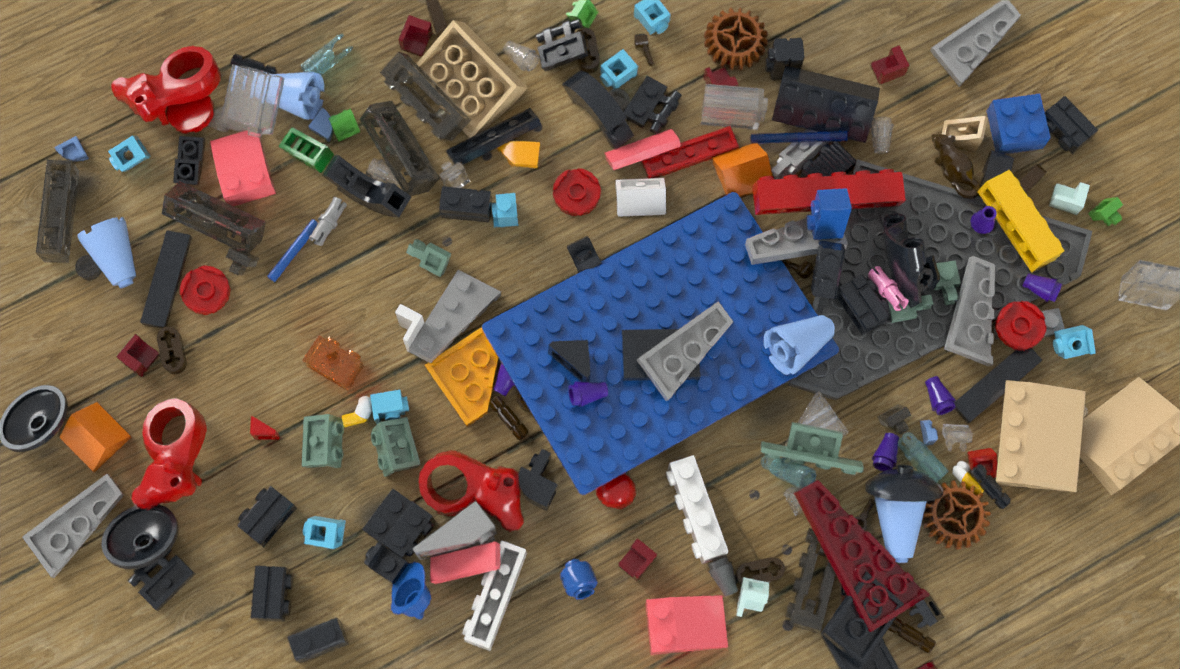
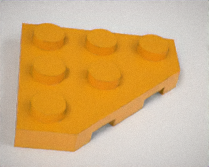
M482 327L440 354L432 363L428 362L425 364V368L466 427L488 414L499 359L482 331Z

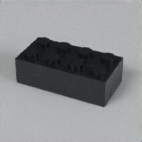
M785 65L771 121L866 143L878 104L880 88Z

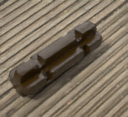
M497 396L490 401V407L494 412H498V417L508 429L513 430L512 434L517 440L523 439L528 434V429L523 424H520L518 417L508 406H505L503 399Z
M898 618L894 619L888 629L894 634L897 632L899 637L914 646H920L919 649L926 653H930L935 647V640L928 636L924 637L922 632L906 623L902 624V621Z

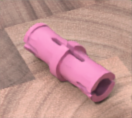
M880 266L875 267L878 273L871 269L868 277L878 287L879 294L891 303L895 311H901L898 304L904 309L908 305V299L899 291L897 283L892 279L890 280Z

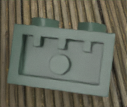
M330 414L304 417L302 467L330 466L341 468L343 458L342 437L344 433L342 418Z
M407 417L379 422L372 429L371 441L376 446L378 466L383 470L384 477L390 476L397 471L413 469L421 465Z

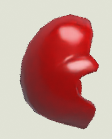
M624 473L597 488L596 496L606 507L621 510L633 503L636 496V484L628 474Z

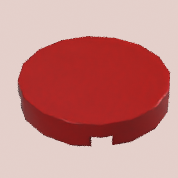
M208 95L197 101L169 105L166 113L168 121L180 133L199 132L208 126L213 119L214 102Z
M585 169L566 170L557 177L553 185V198L556 206L570 216L588 214L597 207L600 201L601 188L599 181L591 172Z
M205 265L189 271L181 281L180 286L182 301L188 309L196 314L203 315L216 313L222 309L229 300L231 291L229 281L223 272L213 266Z
M1014 301L1001 309L996 318L995 329L999 339L1006 346L1014 350L1024 351L1035 347L1043 340L1046 333L1045 317L1036 305L1028 301Z

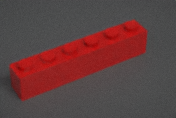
M884 169L879 171V173L870 174L868 170L856 172L855 175H846V172H835L831 176L813 173L805 178H798V175H786L783 179L764 176L760 177L752 186L755 215L811 212V202L815 200L817 190L847 188L852 209L897 207L906 201L902 172H894V169Z

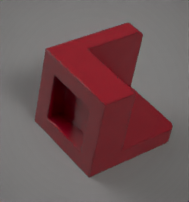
M409 15L398 39L400 50L422 57L433 34L431 22Z
M900 45L890 49L887 57L872 62L870 66L879 85L905 76L910 65Z
M710 67L705 68L703 78L714 102L737 93L738 82L735 76H729L726 68L714 72L711 71Z
M135 334L116 358L142 377L159 357V353Z
M637 538L618 566L634 580L638 581L657 558L658 554Z

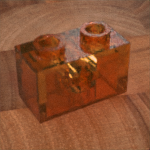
M318 336L302 361L306 367L348 391L364 367L360 360L361 356L351 349H348L347 352L339 347L340 344L329 336L326 339ZM338 358L340 361L338 364L335 362L330 363L331 359L336 360Z

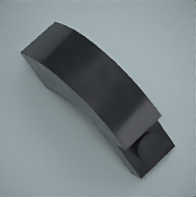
M580 70L562 83L573 104L582 107L590 114L613 149L619 148L634 136L625 121L627 117L610 93L590 74Z
M334 155L322 175L336 185L338 191L350 199L386 216L400 217L411 199L410 195L394 183H383L365 175L339 155Z

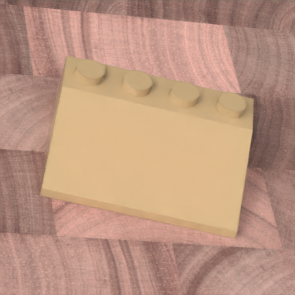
M455 20L449 24L408 73L469 138L484 131L511 108L528 89L466 23Z
M1138 377L1083 419L1080 458L1110 495H1112L1180 444V410Z
M1006 380L996 482L999 485L1077 493L1086 391Z

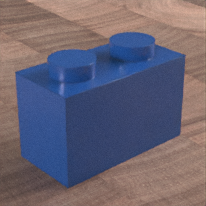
M847 188L817 190L815 200L811 202V215L807 216V228L812 230L814 240L843 238L852 210Z

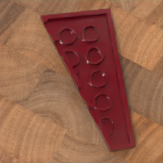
M819 480L794 492L847 596H852V603L860 618L865 621L868 632H872L930 596L925 589H921L913 581L914 578L896 563V559L868 531L865 532L858 524V520L853 515H849L840 506V502ZM866 571L872 575V578L867 581L862 579ZM874 579H876V580L879 581L884 587H882V586H875V585H873L871 582H873ZM859 581L865 583L857 594L854 590ZM885 588L902 601L904 605L894 610L897 605L888 598V592ZM869 598L870 601L867 602L865 611L862 604L865 599ZM873 598L878 599L881 604L874 602ZM882 606V612L880 616L874 619H870L868 614L871 616L876 615L878 612V607Z

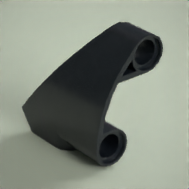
M899 213L890 214L883 220L888 265L899 291L908 299V305L913 308L922 302L921 292L931 285L933 272L931 269L923 266L926 263L924 240L918 237L908 238L905 215Z

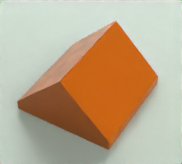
M757 142L712 157L711 159L726 195L736 192L742 198L753 194L752 186L760 177L772 176L768 154Z
M96 402L71 414L59 438L95 473L132 437Z

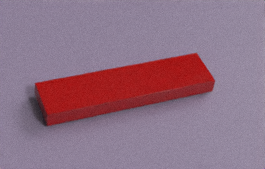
M731 126L681 142L680 147L647 158L641 162L648 178H658L738 149L739 145Z

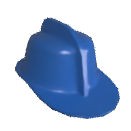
M413 562L407 565L396 583L392 586L391 611L394 614H404L408 617L422 619L425 609L430 604L431 592L425 584L424 567L420 563Z

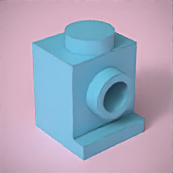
M642 0L634 5V17L642 23L650 35L654 32L660 34L668 28L670 13L660 0Z
M622 49L601 65L600 73L602 75H600V79L606 87L612 86L616 90L631 78L637 76L638 65Z
M133 135L108 151L111 155L109 158L111 164L116 170L120 169L121 172H127L151 157L139 137ZM127 151L133 153V158L130 160L125 156Z
M515 193L496 194V203H492L494 228L518 226Z
M1080 325L1054 331L1053 347L1058 356L1067 359L1096 353L1092 329Z
M401 390L370 395L373 417L376 424L381 422L383 418L386 421L400 419V415H406L405 412L410 411L407 396L403 397Z
M319 516L308 518L303 527L304 544L330 549L342 546L346 520H335ZM323 527H326V534L322 532Z

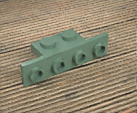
M792 422L787 446L761 442V452L765 453V456L768 458L780 459L781 456L790 458L791 462L797 464L811 462L816 463L815 466L822 469H830L831 467L841 468V471L847 474L863 473L864 469L862 461L838 457L843 433L840 431Z

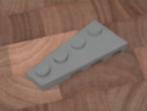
M1002 0L933 46L930 52L960 87L1018 21L1021 14L1009 0Z
M806 215V218L797 222L794 220L785 223V226L777 230L773 228L746 239L745 246L751 264L754 265L817 254L818 242L821 240L844 244V249L847 248L848 242L845 235L843 238L814 240L812 230L807 228L808 215Z
M975 256L968 259L944 347L945 350L986 366L993 365L991 344H993L994 333H991L992 319H994L992 297L995 293V264Z
M458 270L410 345L409 352L432 363L453 343V340L461 332L463 333L474 319L478 316L480 317L487 310V307L501 296V291Z
M718 301L637 359L640 366L666 401L672 397L674 392L686 380L733 321Z
M106 474L23 536L25 542L52 578L57 576L124 494L111 476Z

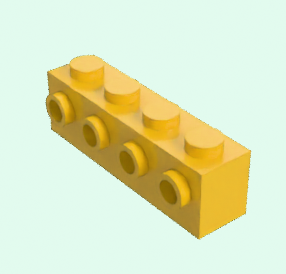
M1010 170L986 181L978 190L985 204L995 208L997 212L995 219L1031 272L1055 261L1064 252L1061 242L1054 236L1048 227L1047 221L1041 217L1032 199L1027 196L1020 186L1019 180Z

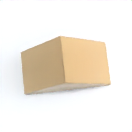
M980 116L945 120L942 134L946 136L954 135L956 140L953 144L956 148L976 152L983 141L988 118Z

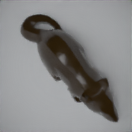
M932 134L934 148L939 151V157H936L935 163L939 166H944V177L952 183V187L963 198L973 199L979 195L978 190L981 188L980 184L973 179L974 167L971 160L953 144L956 137L954 135ZM958 184H967L971 186L973 190L966 191L962 189Z

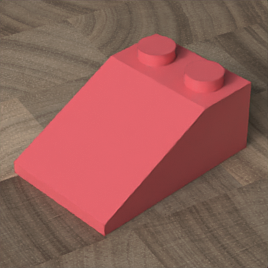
M257 128L210 141L221 191L229 208L276 194Z
M722 595L646 600L651 655L728 648Z

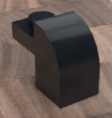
M541 449L539 455L535 453L529 463V467L532 468L531 471L521 466L519 485L523 496L528 502L547 511L558 490V484L542 477L551 460V453Z

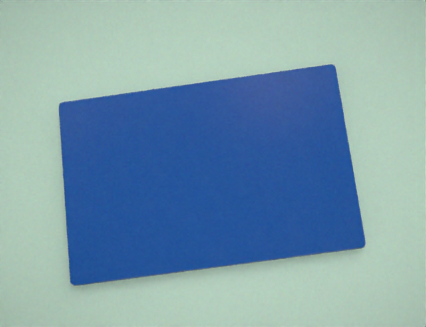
M736 192L716 200L601 261V265L592 269H586L482 325V331L581 495L590 493L837 355L839 352V347L834 339L831 338L797 373H789L788 375L780 372L770 361L769 356L772 355L770 349H765L764 347L766 331L776 326L818 315L782 260L751 264L745 246L746 239L763 232ZM718 301L732 319L733 323L700 361V379L685 380L668 401L664 399L651 380L623 381L622 330L680 329ZM588 340L590 360L589 382H605L608 388V396L581 407L578 405L573 406L569 399L568 387L574 385V382L581 381L548 354V346L552 341Z

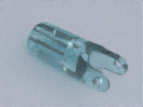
M341 33L314 53L300 67L303 72H315L322 76L344 58L353 47L350 46L339 55L334 56L333 47L344 36Z
M906 432L899 439L898 447L919 472L927 474L937 482L949 472L928 447L912 433Z
M763 456L761 459V466L769 470L777 478L796 487L803 488L816 480L814 469L803 464L791 462L790 458L772 459Z

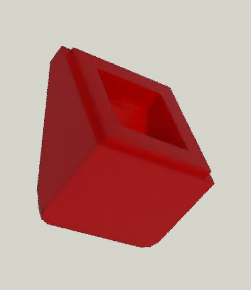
M251 416L250 434L255 440L280 439V435L275 429Z
M992 448L967 452L971 470L980 464L987 470V475L990 474L993 478H996L998 466L997 453Z

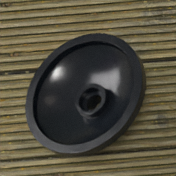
M50 385L37 386L22 393L8 406L0 420L1 443L14 452H26L46 444L58 433L65 421L68 411L66 396L58 388Z
M898 465L897 469L883 471L871 477L865 483V491L867 493L888 500L924 502L936 500L943 496V487L936 480L923 472L913 470V466Z
M160 504L150 510H143L137 506L131 507L116 516L107 526L102 537V551L112 565L122 569H138L151 565L166 555L174 545L179 531L177 519L170 509Z

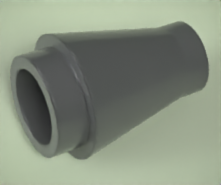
M727 556L708 563L710 568L708 572L721 589L724 597L738 592L732 561L729 562Z

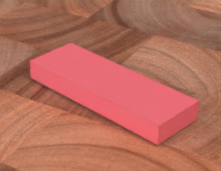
M670 129L605 153V157L611 168L617 170L678 148L681 144L678 136Z
M491 542L430 557V582L439 584L500 569V544Z

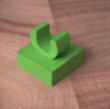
M590 0L573 2L574 9L571 13L567 12L566 15L572 21L580 18L583 24L582 28H589L598 14V10Z
M351 109L343 110L342 113L328 118L338 142L360 133Z
M1118 197L1106 198L1088 214L1093 221L1103 220L1107 226L1112 223L1116 225L1122 220L1117 210L1123 204Z

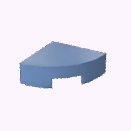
M322 108L308 127L311 131L329 142L333 135V129L328 119L330 115Z
M77 136L54 147L63 158L69 161L78 162L89 159Z
M931 420L920 421L924 446L933 445L938 440L937 431L935 428H932L933 422Z

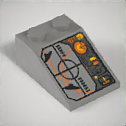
M475 501L415 546L413 550L420 560L491 543L495 540L493 536L497 533L494 524Z

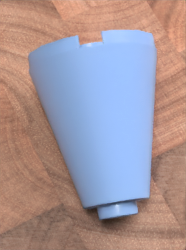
M300 72L261 75L254 84V91L259 99L305 120H313L323 105V100L319 98L320 91L324 92L325 86L324 80L319 73Z
M116 217L91 226L92 232L86 234L85 230L77 235L80 243L113 286L118 285L121 289L134 283L132 279L136 277V271L124 217H121L120 220Z
M823 315L776 326L766 331L764 347L765 349H770L772 355L769 356V359L780 372L786 375L789 373L795 374L834 336L835 326L831 319Z
M875 496L885 549L896 559L897 563H907L908 558H913L927 501L905 502Z

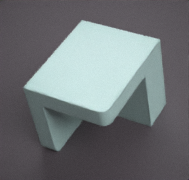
M1080 182L1074 189L1056 184L1049 206L1077 215L1084 207L1090 185Z
M744 577L737 604V616L742 617L744 608L759 612L763 611L764 604H767L769 596L768 582Z

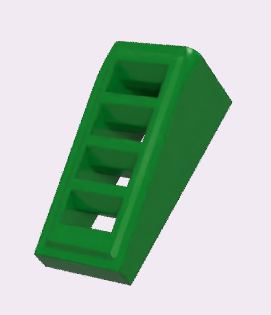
M291 127L278 145L280 149L319 173L324 171L334 156V153L328 146ZM298 137L299 140H298L297 143L294 145V147L291 148V145L293 144V142H294V141L296 140V138ZM305 142H306V145L304 146V148L301 150V152H299L300 149L302 148V146H303V145L305 144ZM313 148H315V149L313 150V152L311 153V155H310L309 157H307V156L309 155V153L311 152V150H312Z

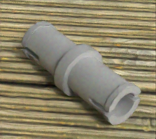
M333 197L325 213L319 216V223L309 236L311 241L315 240V244L323 246L330 231L338 225L337 220L347 207L345 202L341 204V199Z

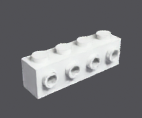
M694 455L669 463V471L666 472V476L670 486L674 485L677 495L674 498L678 509L684 512L686 519H683V524L687 534L691 533L694 543L691 546L696 559L700 558L701 563L704 564L725 557L728 549Z
M501 541L500 569L485 572L481 585L484 586L481 596H476L472 606V610L475 611L472 620H467L462 634L466 635L464 640L467 643L491 651L526 558V549Z

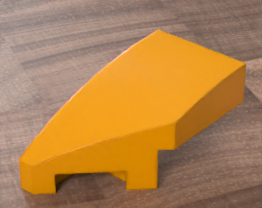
M509 141L496 148L507 159L511 167L538 168L540 142Z

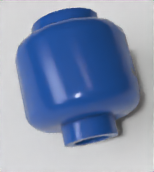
M573 559L565 564V568L560 573V579L568 596L580 600L594 593V589L597 586V578L589 562Z

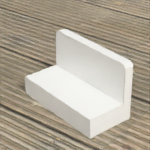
M664 178L616 180L617 215L619 217L666 214Z
M400 304L395 314L399 325L408 330L403 341L409 352V347L424 325V320L421 314Z

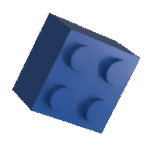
M1040 94L993 100L986 111L996 152L1010 154L1043 149L1050 140Z

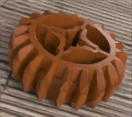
M731 7L728 14L722 10L719 16L714 15L712 22L707 24V30L704 33V38L706 39L704 46L708 48V56L714 55V63L720 60L721 68L725 67L726 64L730 65L731 71L734 69V66H738L741 71L744 64L750 68L753 61L758 63L760 56L765 54V47L768 45V39H766L768 32L764 30V22L758 23V15L751 17L750 10L746 14L742 13L741 7L738 9V12H734ZM728 26H733V27L730 28V29H724V28H726V27H728ZM736 32H737V33H738V35H737L738 40H737L736 46H734V43H735L734 38H735V34H736ZM721 45L726 46L729 49V51L723 48ZM749 47H751L749 50L745 52L738 53L741 49H748Z
M952 480L949 486L947 483L942 482L940 484L943 487V496L941 498L944 497L946 502L944 504L945 514L937 517V505L941 498L928 501L929 503H926L925 510L928 512L923 514V519H928L929 522H926L923 528L931 527L932 531L928 536L931 538L936 534L938 536L936 544L938 545L945 540V548L947 549L952 546L953 542L956 550L961 549L962 543L966 548L972 546L971 541L974 543L980 541L978 535L984 536L987 533L983 527H988L990 522L984 518L989 517L991 512L984 511L983 508L988 506L989 503L987 501L980 502L979 499L983 497V493L980 492L975 495L973 493L976 488L975 486H971L967 490L966 482L963 481L960 483L959 488L955 480ZM953 496L963 498L970 505H961ZM954 510L959 513L965 512L957 520L953 517L947 518ZM974 513V525L968 533L966 517ZM941 525H951L959 535L948 532Z

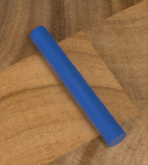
M312 219L268 274L267 277L271 281L275 282L308 241L318 222Z

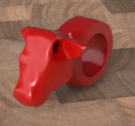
M189 46L181 48L168 56L163 62L158 75L141 73L130 78L120 77L112 82L111 89L115 98L125 103L143 121L151 122L158 117L164 126L169 124L166 115L167 107L169 105L197 101L210 95L220 82V70L216 60L209 51L203 47ZM201 68L194 76L179 79L183 73L191 69Z
M176 398L166 400L157 404L148 413L143 423V443L149 456L154 461L147 467L141 484L133 490L131 495L133 503L140 509L150 510L158 504L176 502L184 496L193 495L196 486H201L202 479L193 473V464L203 445L207 425L204 416L191 404ZM184 415L186 425L182 436L170 445H163L162 434L166 424L171 419Z
M453 450L438 453L429 459L419 474L420 494L427 505L436 510V514L457 516L476 501L484 511L495 517L506 531H518L524 524V516L521 511L519 472L514 468H506L504 466H499L497 469L492 468L466 454ZM450 465L461 470L467 481L466 494L459 499L453 500L443 498L437 494L431 480L434 469L439 466Z

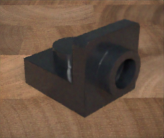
M588 236L567 245V249L579 273L602 264Z
M380 542L367 551L365 555L366 560L364 561L367 567L392 584L396 583L409 564Z

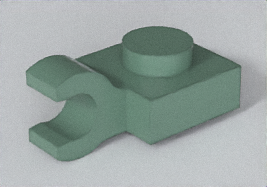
M415 239L413 244L410 243L406 251L407 254L421 260L420 267L439 277L445 273L451 257V253L431 242L426 246L425 243L418 239Z
M956 261L936 263L940 281L934 290L942 289L945 306L953 305L955 300H958L955 287H959L961 284Z
M931 295L921 296L922 302L913 308L907 305L903 309L898 304L901 311H895L891 303L886 299L890 308L891 323L916 319V311L930 309L931 305H933Z

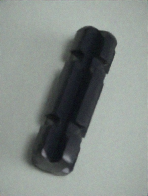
M234 54L230 62L232 67L239 70L242 68L243 71L259 77L261 75L277 74L275 67L270 65L264 66L265 63L248 57L244 59V56Z
M982 465L975 466L971 470V476L975 481L980 482V487L991 499L995 500L994 503L999 509L1007 507L1011 501L1010 497L1005 492L1002 493L1003 489L990 474L987 475V470Z

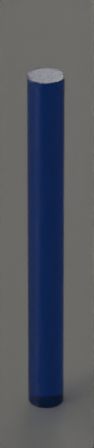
M848 131L751 134V144L848 141Z

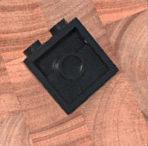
M392 489L362 530L405 560L407 556H413L415 553L413 548L418 545L419 539L422 535L426 537L435 524L432 523L434 520L433 515L413 501L411 502L395 489Z

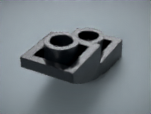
M179 136L178 158L175 159L173 183L199 185L204 158L205 138Z
M990 150L982 171L984 175L980 187L986 181L1008 170L1011 171L1014 158Z

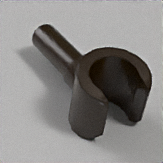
M635 34V48L643 47L648 65H654L648 47V36L646 34Z
M786 259L782 260L786 267L796 271L797 275L802 279L808 278L813 273L814 267L808 261H804L799 266Z
M870 499L863 512L855 517L863 521L862 528L864 530L867 527L866 519L875 504L873 499Z

